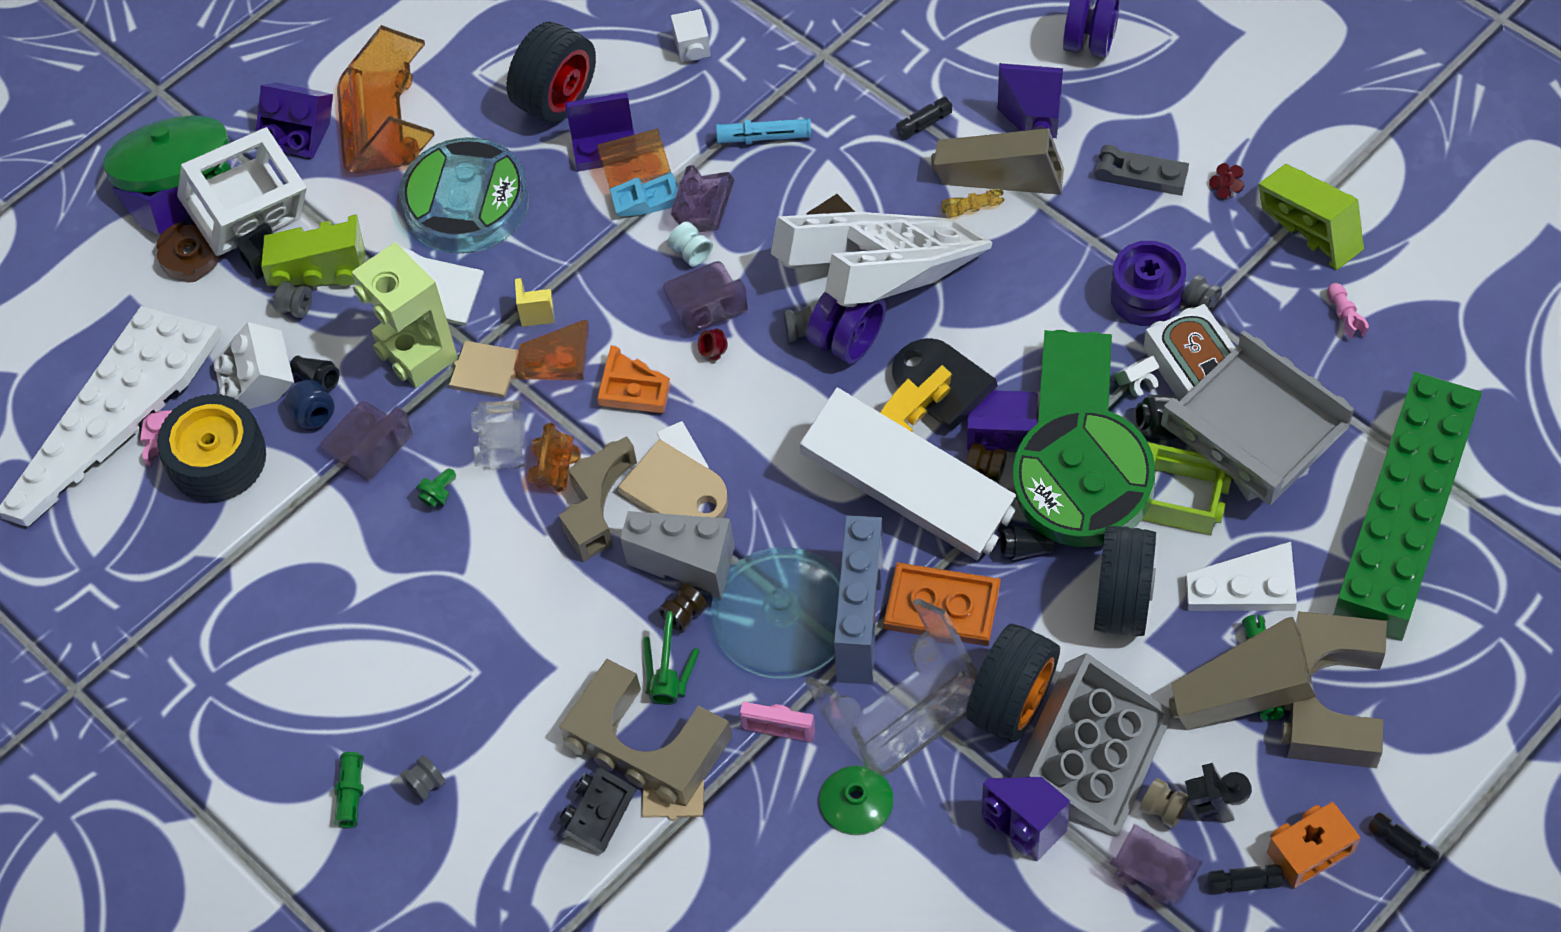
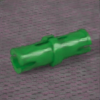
M344 752L340 755L339 778L334 786V794L337 796L334 825H339L340 828H355L358 825L360 797L364 793V786L361 784L364 756L362 754L359 755L358 752Z

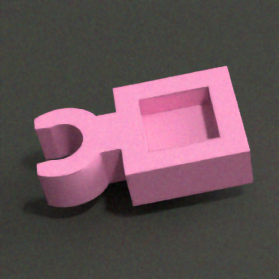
M172 410L158 411L157 413L151 411L143 418L140 440L145 447L142 457L147 466H151L152 458L159 455L157 447L159 429L162 423H164V419L168 417Z

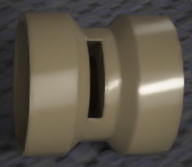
M1156 778L1147 790L1139 810L1150 816L1155 814L1161 817L1162 823L1173 829L1183 816L1190 800L1186 793L1182 791L1174 792L1169 789L1168 783Z

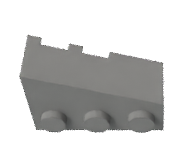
M628 511L620 537L627 565L662 578L666 576L682 581V583L691 585L693 588L696 586L709 591L712 597L722 600L735 548L730 519Z

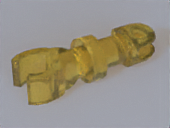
M993 189L979 195L975 192L969 193L967 198L955 197L941 201L943 213L947 214V218L962 215L968 210H971L972 213L980 210V207H993L1002 204L1005 199L999 196H1002L1004 192L1000 189Z

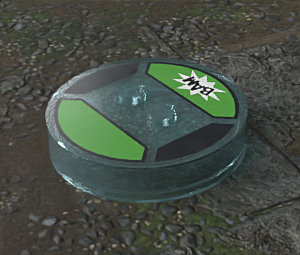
M456 138L428 148L408 166L400 184V202L406 223L411 232L425 245L447 253H473L501 243L520 226L529 206V189L524 169L518 158L503 145L483 138Z

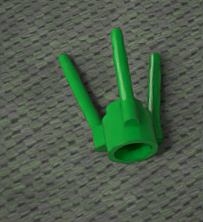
M671 611L666 613L661 667L656 670L655 675L650 638L645 637L643 639L647 679L645 693L649 695V699L652 702L663 705L675 704L678 697H685L686 684L700 652L698 648L693 649L680 680L677 678L676 671L668 669L673 627V612Z

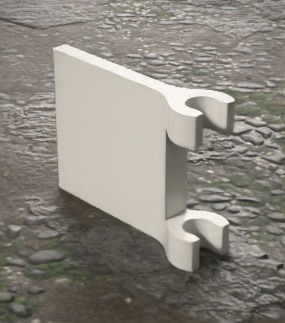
M402 248L436 282L447 322L466 326L484 276V271L424 258L409 249Z

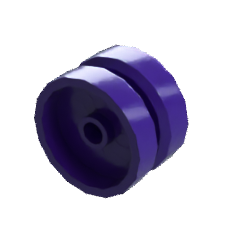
M1070 0L1063 37V50L1080 53L1084 49L1089 35L1088 47L1090 54L1107 58L1117 29L1120 0H1097L1095 6L1094 0Z
M1139 241L1126 246L1119 252L1113 264L1110 290L1111 304L1116 313L1127 322L1139 326H1151L1155 322L1173 318L1182 305L1181 298L1186 282V263L1180 253L1171 246L1158 241Z
M824 292L810 317L807 328V340L824 351L832 349L834 356L848 364L856 363L872 346L881 329L886 313V302L880 299L873 302L857 303L855 307H846L838 304L834 297Z

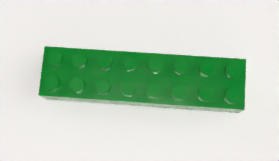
M1414 371L1333 615L1387 621L1386 636L1400 641L1403 640L1482 391Z

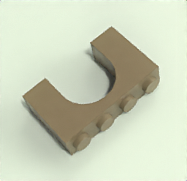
M1298 611L1296 624L1301 633L1311 677L1323 668L1336 665L1381 669L1386 654L1387 621ZM1316 697L1283 705V710L1289 711V722H1283L1281 744H1288L1287 758L1377 769L1383 753L1384 719L1339 714L1323 706Z
M606 659L559 726L564 745L575 754L582 755L585 753L593 757L594 761L607 771L615 769L625 774V778L637 787L643 788L644 785L656 790L658 797L669 804H674L676 801L687 806L732 739L729 721L698 705L679 735L667 746L654 751H637L625 746L616 737L617 728L622 717L640 693L641 687L637 673Z

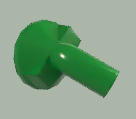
M448 468L433 481L424 477L416 486L417 491L420 493L417 496L418 499L431 508H435L436 505L444 507L450 496L449 492L444 488L456 479L455 471Z

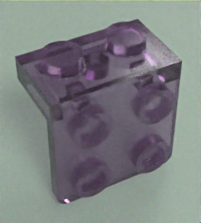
M720 261L712 262L665 282L663 286L666 296L688 335L748 311L746 287L740 278L733 281Z
M361 401L321 442V448L326 454L370 482L411 438L413 431L407 413L397 406L387 415L367 401Z

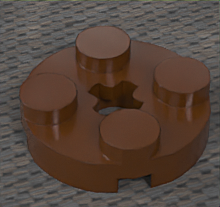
M192 221L193 224L184 226L182 222L170 226L160 235L156 244L158 249L157 259L163 271L171 277L183 279L188 283L198 281L202 275L212 270L223 256V254L215 255L194 221ZM195 246L194 251H192L191 253L184 254V248L187 247L191 249Z

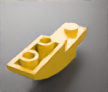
M941 365L919 387L907 379L884 406L881 414L913 432V429L908 424L910 423L912 426L917 424L927 413L925 408L933 400L938 403L951 390L949 385L952 374Z

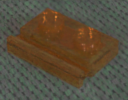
M658 128L597 144L609 190L639 177L641 182H645L671 173Z

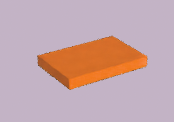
M897 562L883 623L884 629L989 646L1001 579Z

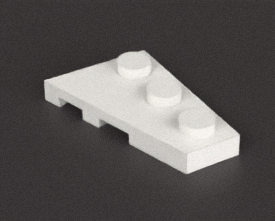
M1291 542L1186 573L1185 583L1188 611L1296 610L1297 598Z

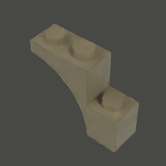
M627 436L618 441L608 443L599 452L590 457L579 459L572 467L568 468L571 485L582 502L570 505L558 516L564 535L583 562L613 546L610 529L604 520V507L607 496L617 479L629 468L637 464L634 445Z

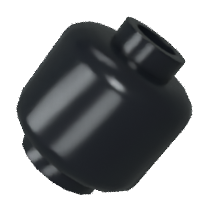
M1147 395L1141 403H1138L1134 416L1135 425L1146 438L1174 439L1177 437L1161 425L1164 405L1172 398L1180 401L1177 396Z

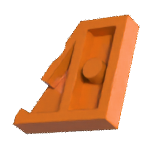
M611 345L597 398L599 406L664 413L671 387L670 378L658 371L650 370L647 364L637 358L634 361L621 354L620 348Z

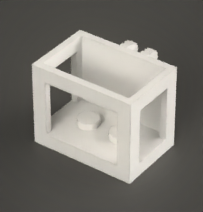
M266 127L181 164L177 197L215 255L219 256L237 248L234 240L253 231L264 222L268 223L272 231L300 219L307 187ZM258 147L256 158L208 180L201 173L206 169ZM269 157L287 184H282V182L280 181V179L268 163Z

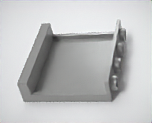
M1243 330L1240 334L1238 346L1180 401L1172 398L1164 405L1161 425L1271 506L1349 428L1354 408L1343 397L1336 396L1323 387L1316 378L1306 375L1295 367L1288 358L1280 356L1268 348L1261 339L1253 337Z

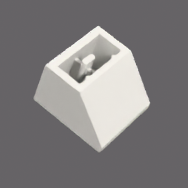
M247 322L213 361L220 394L239 400L248 409L277 402L294 383L282 330Z

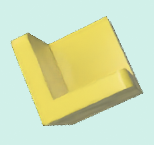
M522 278L515 279L516 305L522 327L554 323L551 289L525 292Z

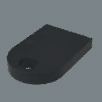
M933 338L913 341L902 348L893 361L892 375L896 387L899 389L907 379L919 387L943 365L952 374L949 385L951 390L940 402L936 403L933 400L925 410L927 414L952 432L998 386L996 378L944 341ZM912 357L923 358L921 363L916 366L906 365L907 361Z

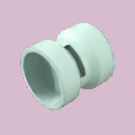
M683 222L678 225L668 238V246L674 252L681 253L683 260L692 267L702 264L709 257L713 249L712 242L706 236L699 235L698 229L690 222Z

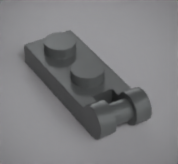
M1113 145L1102 146L1099 155L1101 162L1097 164L1094 173L1097 179L1126 186L1183 195L1189 163L1120 151ZM1113 165L1121 166L1122 169L1115 168Z

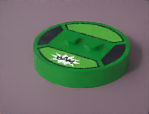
M1090 407L1059 411L1036 424L1019 445L1013 465L1016 499L1027 521L1045 537L1074 547L1104 545L1106 526L1135 528L1150 508L1155 491V463L1151 448L1142 433L1132 423L1113 412Z

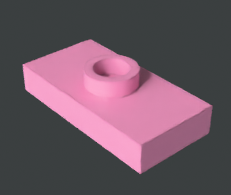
M742 702L740 718L743 730L813 742L815 734L813 714L791 711L788 707L778 704L764 706Z

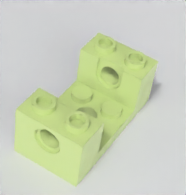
M396 242L352 271L356 284L353 287L354 293L363 304L369 302L374 306L373 311L381 324L371 330L375 340L373 349L381 360L385 361L388 359L393 364L394 372L402 381L408 380L415 388H418L458 359L436 282Z

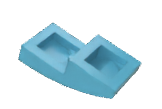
M672 172L644 184L637 177L610 188L615 210L619 217L649 214L683 203L676 178Z

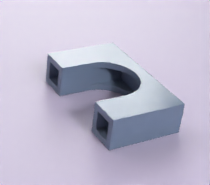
M846 515L834 640L837 682L873 685L877 590H881L883 570L882 517Z

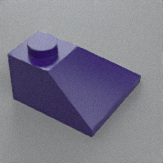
M999 63L997 109L1020 131L1049 128L1052 138L1057 139L1063 68Z
M115 186L112 187L115 195L143 229L156 234H162L170 226L185 221L188 212L177 197L178 187L155 192H130Z

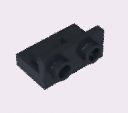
M600 766L590 774L584 773L575 786L574 792L578 796L573 805L568 804L559 816L557 823L561 825V828L557 833V837L563 840L569 836L599 855L604 853L637 788Z

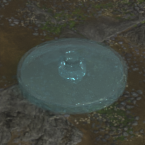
M792 547L769 548L741 559L729 569L722 600L713 597L712 601L713 629L720 647L741 668L767 678H795L820 669L835 657L834 640L841 573L823 557L807 550Z

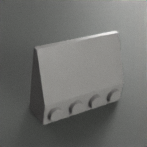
M1085 653L1065 663L1011 778L1043 777L1071 801L1070 818L1117 837L1120 835L1172 717L1171 710L1088 653Z

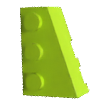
M1287 163L1258 183L1262 209L1291 233L1297 230L1309 240L1306 246L1312 251H1316L1319 248L1332 259L1329 265L1336 271L1364 250L1359 202L1353 195L1347 194Z
M358 215L348 216L347 222L331 225L330 221L320 222L319 228L304 231L302 227L264 235L261 267L266 285L278 287L283 281L291 282L293 285L308 286L336 284L349 286L355 284L352 271L365 263L366 256Z

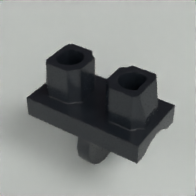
M1213 762L1202 765L1204 776L1185 781L1192 806L1195 805L1200 818L1219 814L1224 823L1234 821V814L1228 804L1240 805L1250 798L1252 785L1249 779L1239 772H1230L1221 778Z

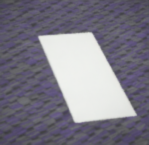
M683 421L656 432L662 441L709 468Z

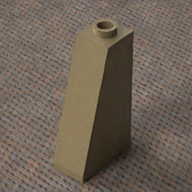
M1049 128L937 140L936 152L931 155L932 170L934 173L937 172L942 185L1062 194L1064 167Z
M1289 617L1171 683L1174 697L1169 698V706L1173 718H1179L1186 730L1316 697L1301 633L1294 618Z

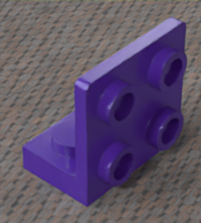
M627 93L611 94L565 103L577 172L639 162Z
M993 390L969 414L967 450H970L974 442L984 445L986 450L999 448L1007 450V452H1017L1024 437L1037 424L1038 394L1025 391Z

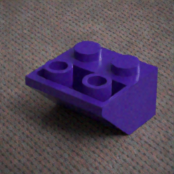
M277 82L261 85L256 131L267 127L284 153L314 158L330 125L333 94Z
M1043 777L988 778L983 783L982 817L991 829L996 832L1001 830L1011 839L1013 847L1024 856L1029 854L1038 861L1067 832L1071 801Z

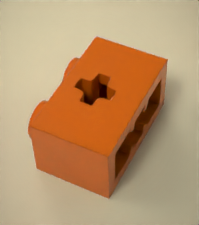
M1333 801L1322 808L1320 805L1310 808L1302 815L1301 821L1292 826L1286 823L1278 827L1270 836L1271 840L1267 854L1274 864L1281 866L1283 876L1293 889L1355 853L1361 837Z

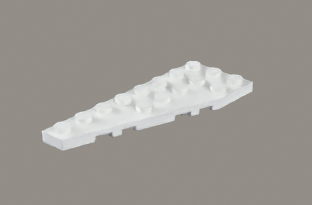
M141 306L1 503L0 517L4 520L29 527L59 500L57 496L72 481L77 484L86 476L83 472L96 460L101 463L139 429V422L152 410L156 413L166 405L164 400L175 390L180 393L189 385L223 335L218 326Z

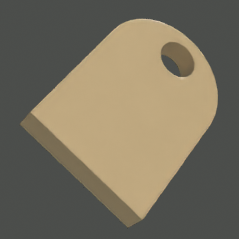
M661 439L656 442L618 486L620 495L649 513L723 518L728 507L727 489L721 477ZM709 502L716 505L715 510L710 513H702L698 510L699 506L703 503Z

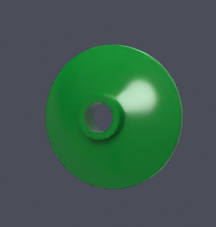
M848 766L834 772L825 781L820 792V809L828 824L837 831L848 835H865L879 829L890 817L893 809V792L886 778L876 770L865 766ZM853 791L863 793L859 799H853L849 795Z

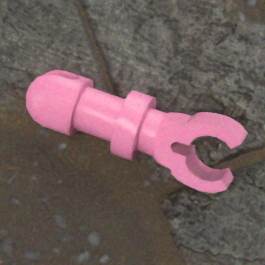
M1332 283L1327 290V297L1331 303L1336 305V313L1340 319H1343L1346 335L1352 339L1356 329L1361 332V336L1365 337L1369 328L1368 322L1364 317L1356 313L1357 308L1352 301H1348V293L1345 288L1339 283Z

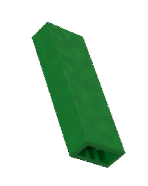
M1044 330L1038 423L1052 414L1071 408L1090 407L1108 411L1112 334Z

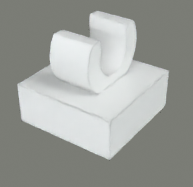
M1150 356L1114 373V376L1119 386L1130 383L1129 389L1134 397L1143 395V391L1140 388L1141 380L1147 383L1149 389L1158 387L1157 378L1150 372L1158 369L1159 366L1154 356Z

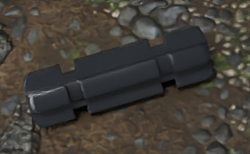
M945 96L934 101L935 105L929 104L910 115L911 119L906 117L896 124L897 133L903 139H907L915 134V130L919 132L938 121L939 116L941 118L947 116L953 111L951 101Z
M1378 812L1372 818L1368 827L1369 830L1379 837L1385 836L1387 843L1408 858H1416L1415 863L1425 870H1430L1437 863L1440 857L1439 851L1429 844L1425 847L1422 844V839L1401 824L1397 823L1394 825L1392 823L1393 819L1387 814Z
M1272 864L1265 865V869H1261L1260 866L1229 869V873H1225L1224 870L1210 871L1207 881L1210 892L1216 894L1226 893V889L1229 888L1231 892L1262 889V885H1266L1267 888L1280 887L1283 884L1284 876L1281 866Z

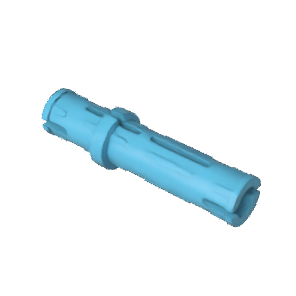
M810 118L751 122L750 119L744 120V123L716 124L717 144L745 142L746 145H751L752 141L811 138Z

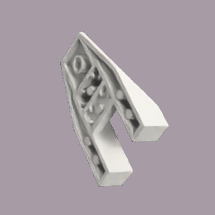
M846 212L778 216L771 254L782 261L784 266L793 269H799L802 265L830 263L825 292L834 297L838 304L846 307H855L857 303L877 301L931 284L991 249L992 242L953 218Z

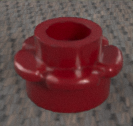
M718 328L703 331L698 339V351L702 356L709 357L711 361L719 360L728 347V341L724 336V332Z

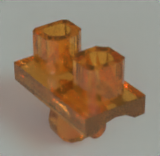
M551 422L543 425L542 437L533 440L532 451L538 457V464L529 468L527 479L538 488L549 486L559 493L566 490L568 468L570 464L576 463L581 458V449L573 444L574 438L572 436L559 432Z

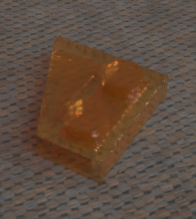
M588 320L576 322L520 344L516 369L518 379L584 380L589 335Z

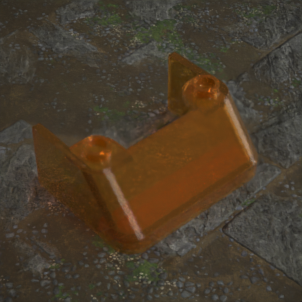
M380 25L340 76L337 85L342 161L345 170L354 173H364L408 166L418 158L419 153L435 136L434 130L401 119L399 97L412 84L413 75L410 73V63L425 46V40Z

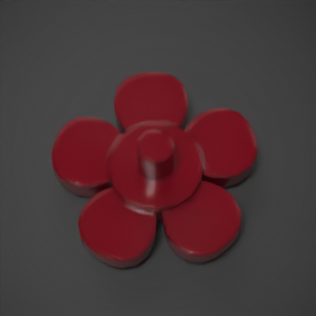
M1222 163L1216 168V172L1220 176L1214 175L1209 180V186L1217 190V196L1221 199H1228L1231 196V190L1234 193H1240L1243 190L1244 182L1239 178L1244 175V170L1239 165H1233L1230 168L1229 164Z

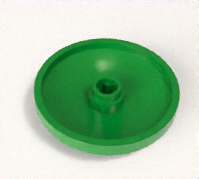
M195 115L172 117L142 126L119 139L106 153L103 165L110 183L121 190L130 192L161 191L178 187L181 164L230 143L226 128L216 119ZM218 165L213 166V167H211V168H209V169H206V170L202 171L201 173H202L203 175H205V174H207L208 172H210L211 170H213L215 167H217Z

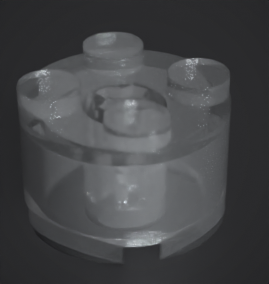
M521 400L480 402L479 407L475 408L474 412L471 413L472 432H478L479 437L477 446H474L475 466H482L483 470L519 469L526 467V458H520L522 457V449L526 448L524 411L517 412L522 406Z

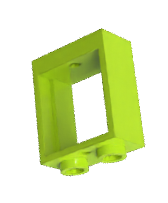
M1148 442L1153 454L1155 470L1214 482L1208 511L1152 500L1150 508L1142 520L1212 535L1214 522L1222 523L1226 503L1219 502L1221 493H1229L1232 477L1200 453Z

